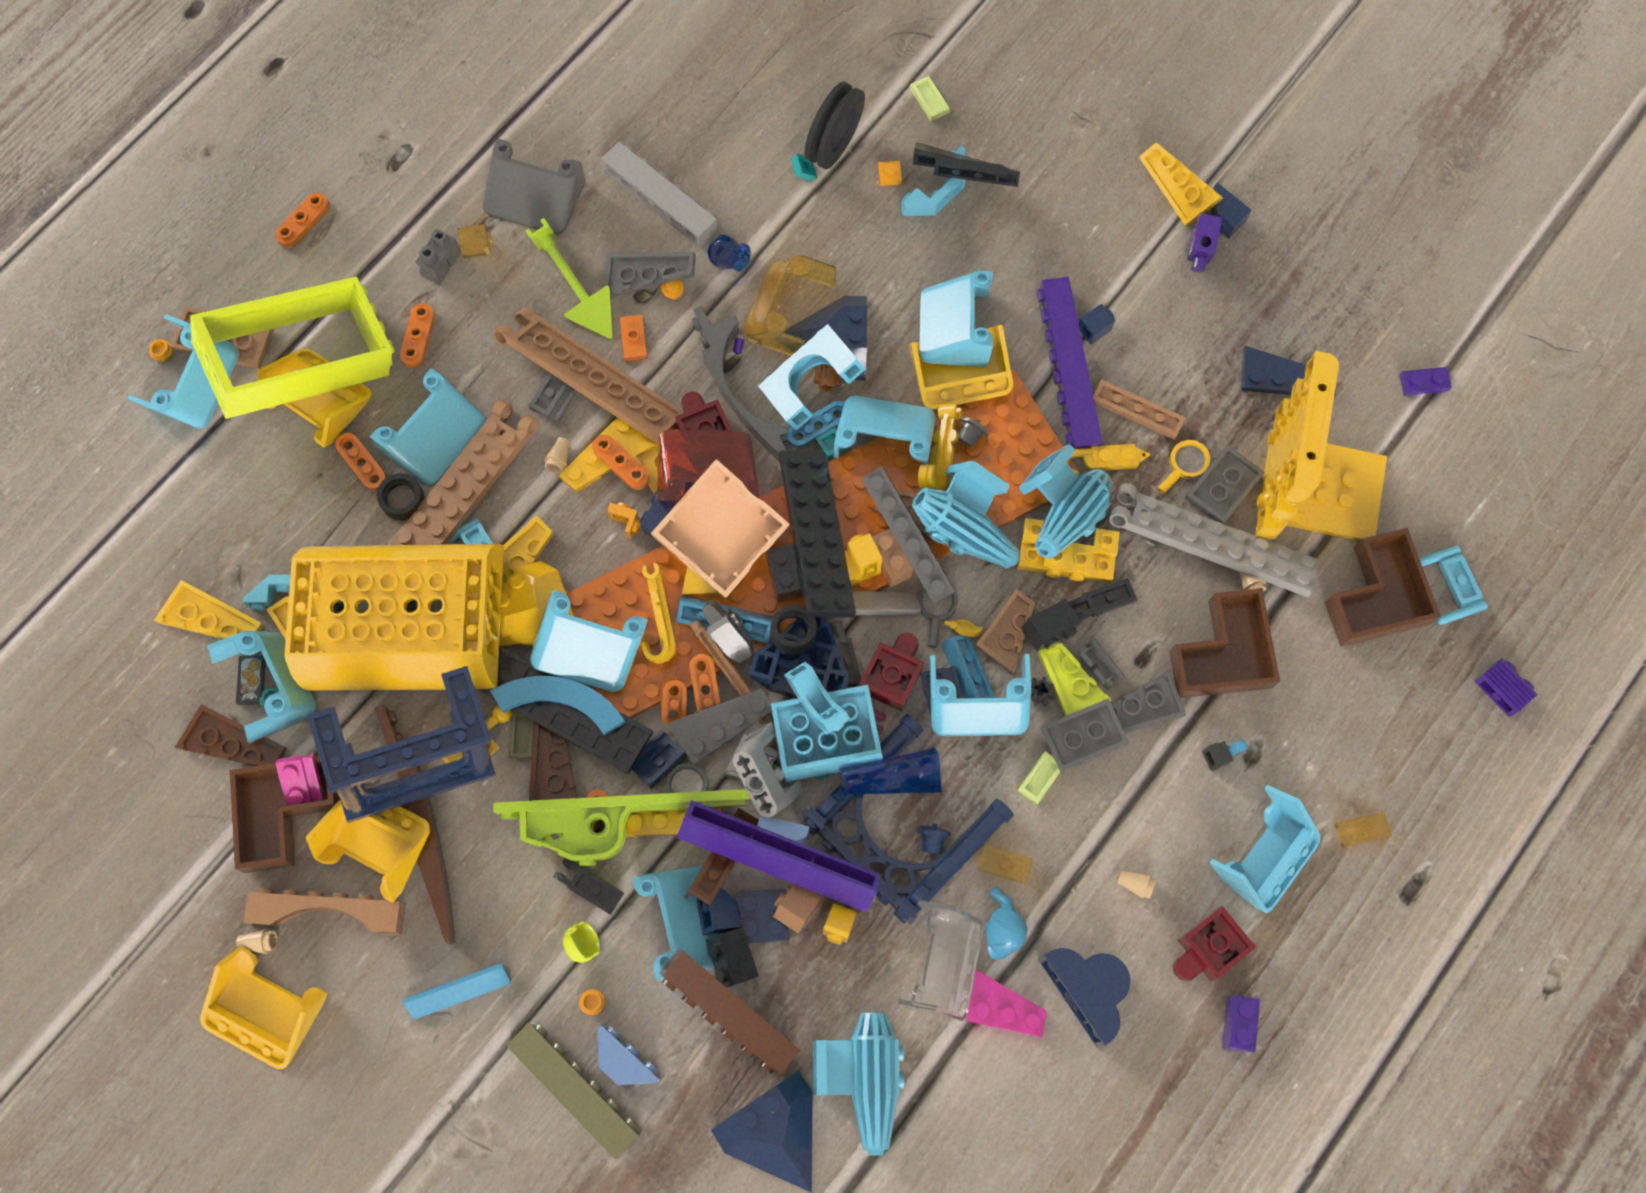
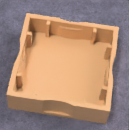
M716 459L650 534L718 594L726 598L749 572L752 564L758 557L771 547L790 524L764 501L751 494L743 482Z

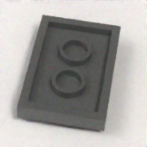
M1226 445L1186 494L1185 499L1215 521L1224 524L1265 472L1229 445Z
M1109 698L1040 727L1060 773L1129 745V741Z

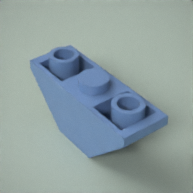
M602 1025L598 1028L599 1068L617 1085L659 1082L660 1078L656 1075L659 1070L649 1061L644 1064L638 1058L640 1052L630 1043L625 1046L619 1040L621 1035L611 1025L608 1028Z

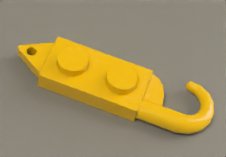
M1135 444L1091 446L1090 448L1075 449L1076 451L1066 463L1069 465L1071 458H1082L1083 463L1089 470L1136 469L1139 463L1150 456V453L1135 447ZM1073 470L1077 475H1079V471Z

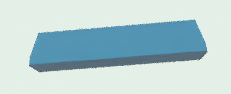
M682 596L679 602L676 622L691 625L699 619L703 626L708 627L709 623L705 619L704 614H702L703 607L707 601ZM720 604L724 611L731 609L740 616L743 622L742 625L750 635L751 640L770 643V629L773 616Z
M959 635L944 641L942 648L950 667L955 665L962 697L995 698L970 637Z
M499 963L404 998L402 1001L411 1017L418 1019L507 986L511 983L507 967Z

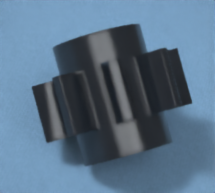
M1045 676L1042 680L1038 681L1033 677L1031 680L1033 685L1031 686V700L1034 702V707L1040 703H1043L1046 707L1048 705L1047 698L1053 699L1055 697V694L1050 692L1054 683L1048 684ZM1038 688L1043 689L1042 696L1037 695Z

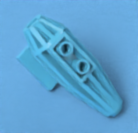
M1070 444L1041 460L1018 488L1024 495L1038 488L1052 504L1035 543L1037 552L1045 558H1054L1083 535L1087 537L1092 534L1096 529L1095 524L1107 515L1105 511L1111 505L1109 502L1110 476L1100 469L1077 476L1066 463L1076 451Z
M975 461L948 466L945 474L951 477L952 481L947 491L924 488L916 495L912 507L924 524V531L929 533L934 541L949 546L951 552L957 555L966 553L1004 568L1013 567L1019 561V549L986 516L994 496L1006 494L1010 485Z
M860 1013L851 1040L812 1041L813 1095H851L863 1150H868V1155H884V1150H888L890 1146L900 1088H904V1073L899 1072V1061H903V1045H899V1040L896 1038L886 1013Z

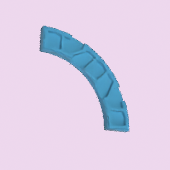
M555 676L525 677L502 684L491 690L503 713L524 704L534 703L535 701H549L571 706L581 711L599 727L604 735L626 723L618 710L601 694L584 684Z

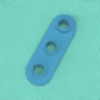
M834 401L816 411L797 431L791 426L787 434L788 443L793 448L801 449L813 443L815 438L835 427L837 429L841 417L836 418L834 414H842L844 402ZM820 424L822 428L816 429L814 426ZM796 436H802L803 439H802V440H796L795 437H796Z

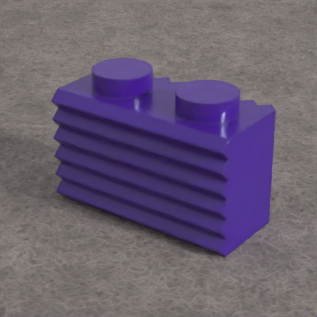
M1500 659L1477 678L1475 683L1482 688V691L1489 695V698L1508 717H1511L1523 709L1538 694L1534 691V686L1530 681L1522 679L1516 673L1517 670L1512 663Z

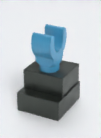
M1245 739L1228 747L1226 742L1223 741L1209 745L1202 753L1210 770L1213 771L1234 760L1232 756L1244 752L1248 749Z

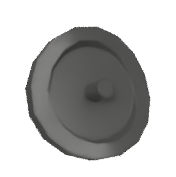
M961 417L960 421L963 422V425L958 433L960 441L973 448L983 435L988 437L989 433L979 424L980 420L976 419L975 421L968 417Z

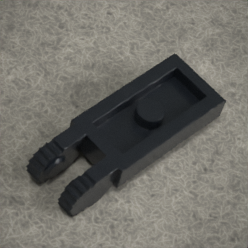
M1126 578L1084 593L1083 596L1073 599L1068 603L1072 608L1086 603L1088 610L1076 613L1080 620H1085L1091 616L1095 617L1137 601V597L1129 579Z
M564 859L562 862L564 867L573 870L577 874L572 881L557 872L553 877L568 886V889L611 915L623 897L624 892L584 867H578L569 860Z

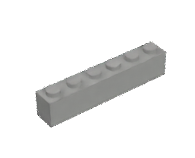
M618 142L601 158L603 171L699 248L718 231L717 217L710 210L706 211L694 197L690 198L679 185H673L668 181L664 173L661 171L657 172L646 159L639 158L630 146H624L621 142Z

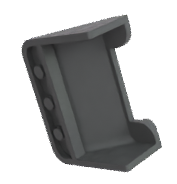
M497 138L492 152L483 199L485 213L489 216L537 230L544 226L540 221L544 218L554 234L564 232L586 181L581 162L564 160L560 163L558 171L555 172L511 159L513 153L511 144Z

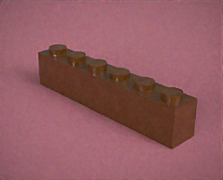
M680 948L659 972L664 977L662 983L673 992L676 988L684 994L681 999L690 1007L694 1008L698 1005L703 1010L701 1014L703 1018L712 1025L717 1021L723 1027L720 1032L731 1041L736 1037L743 1043L740 1049L751 1058L756 1054L762 1059L759 1065L770 1074L775 1070L778 1074L782 1075L800 1052L799 1048Z

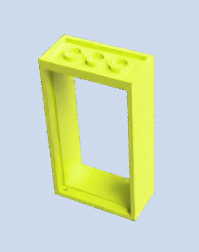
M357 276L190 315L191 343L225 419L389 376L390 366L393 365L392 353H394L392 341L387 340L385 327L382 321H378L375 306L373 303H369L367 290L363 284H360ZM350 310L370 352L233 387L214 343Z

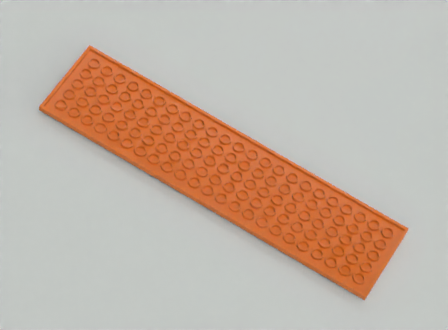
M1015 369L1011 371L1013 388L1007 395L957 405V408H962L963 417L981 421L979 424L988 431V437L983 435L973 448L959 439L952 444L955 448L952 465L975 461L1010 485L1006 494L994 496L986 513V516L999 529L1050 503L1038 488L1025 495L1018 488L1041 460L1063 448ZM938 409L932 410L936 417L933 434L940 430L941 420L938 416ZM956 420L954 428L956 432H960L963 422ZM933 436L930 447L928 464H930L932 448L934 445H936V443L933 441ZM878 437L840 456L838 459L828 462L845 552L847 551L850 539L859 534L864 536L870 533L871 537L889 529L884 517L873 512L876 504L861 480L863 477L883 467L898 491L912 492L915 495L921 491L918 484L920 465L923 462L913 459L910 455L911 442ZM1070 459L1069 466L1073 470L1078 471ZM949 477V482H948L947 487L945 488V490H942V491H947V489H948V487H949V485H950V483H951V481H952V478H951V477ZM784 485L758 497V499L764 501L790 524ZM791 525L784 530L769 549L794 543ZM924 536L938 560L953 553L946 544L938 543ZM663 545L568 592L567 595L574 616L619 631L623 630L625 622L631 617L638 616L648 619L624 687L614 693L591 686L588 687L601 694L619 712L630 718L661 704L662 685L670 678L680 679L685 684L687 690L692 688L689 671L691 658L696 654H706L712 660L713 657L708 653L700 640L695 637V632L690 625L676 622L679 602L682 596L706 601L714 599L719 604L774 616L778 610L785 606L797 605L805 608L803 597L778 603L766 559V551L752 564L749 572L726 598H723L718 593L682 595L687 566ZM653 563H656L664 571L663 584L676 639V652L668 662L662 664L649 661L645 657L641 642H647L653 655H659L662 651L647 578L642 572L645 565L653 574L655 572ZM881 572L876 576L851 586L852 591L878 592L889 586ZM790 618L784 620L780 624L779 631H783L797 619ZM751 640L754 650L752 656H754L758 649L765 647L767 643ZM728 657L733 666L739 663ZM713 660L715 674L717 675L722 671ZM699 661L696 665L698 670H703L706 666L703 661ZM671 687L669 693H675L677 687Z

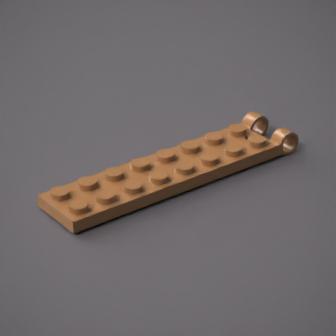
M523 307L515 313L516 322L519 326L523 327L518 333L506 324L500 325L493 331V337L497 343L502 346L508 344L656 444L677 426L675 416L684 413V411L535 314L529 307Z
M503 399L496 401L492 408V414L422 501L417 511L411 515L388 545L448 544L525 443L536 433L539 427V420L526 414L520 419L518 429L515 430L504 423L511 416L513 406Z

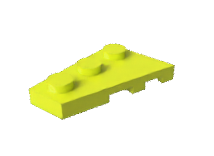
M1062 643L1049 650L1045 648L1038 652L1050 683H1054L1053 690L1064 716L1108 698L1110 702L1112 701L1097 686L1096 681L1092 677L1090 678L1081 668V664Z

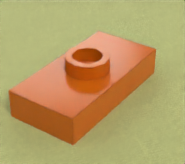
M643 316L620 317L625 362L648 359Z

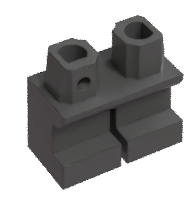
M435 229L431 234V239L421 249L420 255L415 262L421 267L419 270L421 276L440 285L462 250L455 238L439 229Z

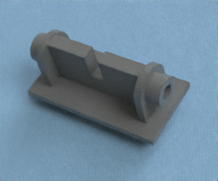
M1095 638L1077 650L1078 656L1085 661L1100 680L1101 685L1107 690L1124 677V674Z

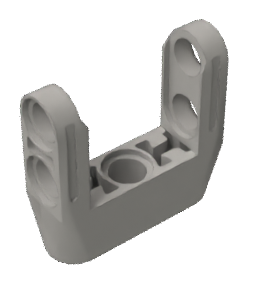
M772 723L762 725L749 734L738 745L733 757L734 767L757 812L766 818L772 817L788 807L804 790L800 780L791 781L781 786L763 751V748L776 736Z

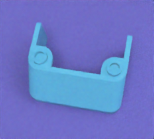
M165 314L164 319L183 329L180 340L184 346L193 350L174 392L167 389L158 390L153 395L150 403L131 395L127 399L144 408L192 427L204 428L210 423L218 401L191 343V324ZM227 340L216 342L214 346L230 378L239 358V350Z
M248 630L207 645L212 664L240 653L252 655L261 651L280 691L270 695L265 701L264 707L268 717L244 726L248 743L308 720L307 714L316 712V703L311 692L303 690L295 682L289 671L284 656L286 640L279 633Z
M1024 654L1021 663L1022 678H1015L1008 683L1006 698L958 699L956 698V687L951 681L936 679L935 655H930V714L933 732L939 736L1021 735L1025 733L1030 724V654Z
M1266 785L1264 789L1272 803L1264 811V822L1268 827L1242 864L1230 861L1224 865L1214 859L1210 861V864L1224 884L1255 908L1268 913L1273 910L1315 852L1320 843L1321 836L1300 799Z

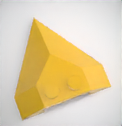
M538 561L517 568L504 584L501 596L500 646L507 648L516 644H523L524 646L534 645L545 606L552 590L567 595L561 581V574L557 569L543 561ZM570 604V609H569L568 615L574 616V613H573V610H572V607H571V604Z

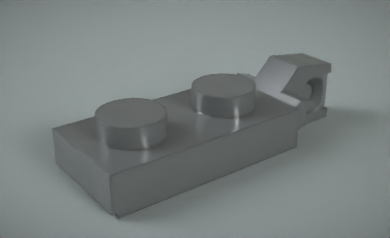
M834 621L829 625L838 646L842 663L849 676L847 687H856L859 685L861 677L852 640L845 635L843 622Z

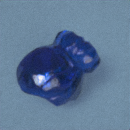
M720 234L708 246L707 253L712 265L722 269H734L737 272H741L750 262L751 249L748 244H739L733 237Z

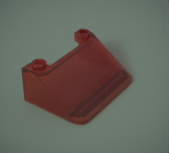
M664 430L658 438L657 500L675 501L680 499L685 491V482H696L716 459L743 482L751 494L759 499V487L750 436L741 431Z

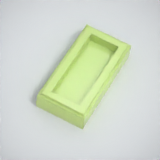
M929 76L910 84L911 92L930 121L950 113L949 106Z
M1044 751L1017 790V792L1038 805L1060 773L1051 754Z

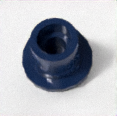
M932 823V826H918L916 832L921 834V851L941 854L945 837L951 836V832L938 828L935 823Z

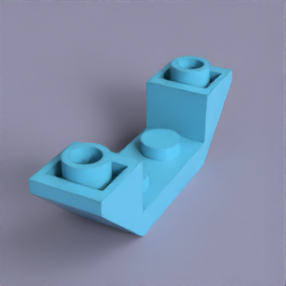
M961 146L958 150H953L952 152L965 155V148ZM948 177L944 186L940 190L936 189L930 198L916 188L912 193L909 192L903 197L901 201V214L904 216L936 215L965 188L966 180Z
M291 574L268 575L243 597V603L251 611L265 612L266 608L274 605L275 592L289 593ZM339 601L334 605V612L338 611V608H344L343 601Z

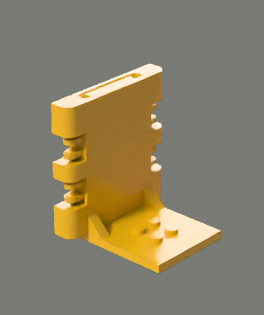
M1315 351L1306 365L1304 379L1297 378L1293 384L1291 399L1284 398L1276 410L1273 430H1270L1267 439L1269 445L1264 469L1265 473L1263 475L1261 493L1258 496L1256 505L1258 507L1256 538L1274 540L1286 526L1358 542L1363 538L1376 535L1387 456L1327 443L1339 362L1332 354Z

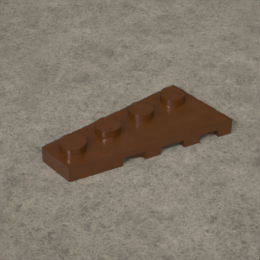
M202 704L175 746L179 750L253 766L276 763L277 759L283 758L288 749L267 737L248 743L243 725Z
M534 722L529 801L577 798L567 740Z

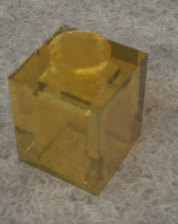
M484 224L457 228L459 248L464 259L491 255L490 246H493V238L491 232L487 233Z

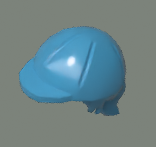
M995 887L990 890V896L1000 904V908L992 913L989 923L985 922L989 956L1000 960L1018 951L1023 946L1027 938L1028 928L1021 913L1014 909L1012 898L1004 895V891L999 887Z

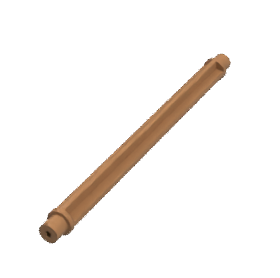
M699 619L693 622L690 627L695 632V637L700 640L708 653H710L738 694L742 696L752 692L722 649L709 638L707 627L703 626ZM769 714L759 720L761 725L772 723L775 728L774 720ZM775 736L772 740L778 747L777 737ZM811 778L802 779V780H803V782L805 783V782H807V781H808L809 779H811Z

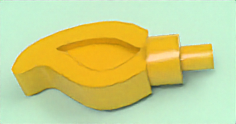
M966 619L951 620V622L945 620L944 625L950 626L949 629H953L956 633L966 637H978L983 630V627H977Z

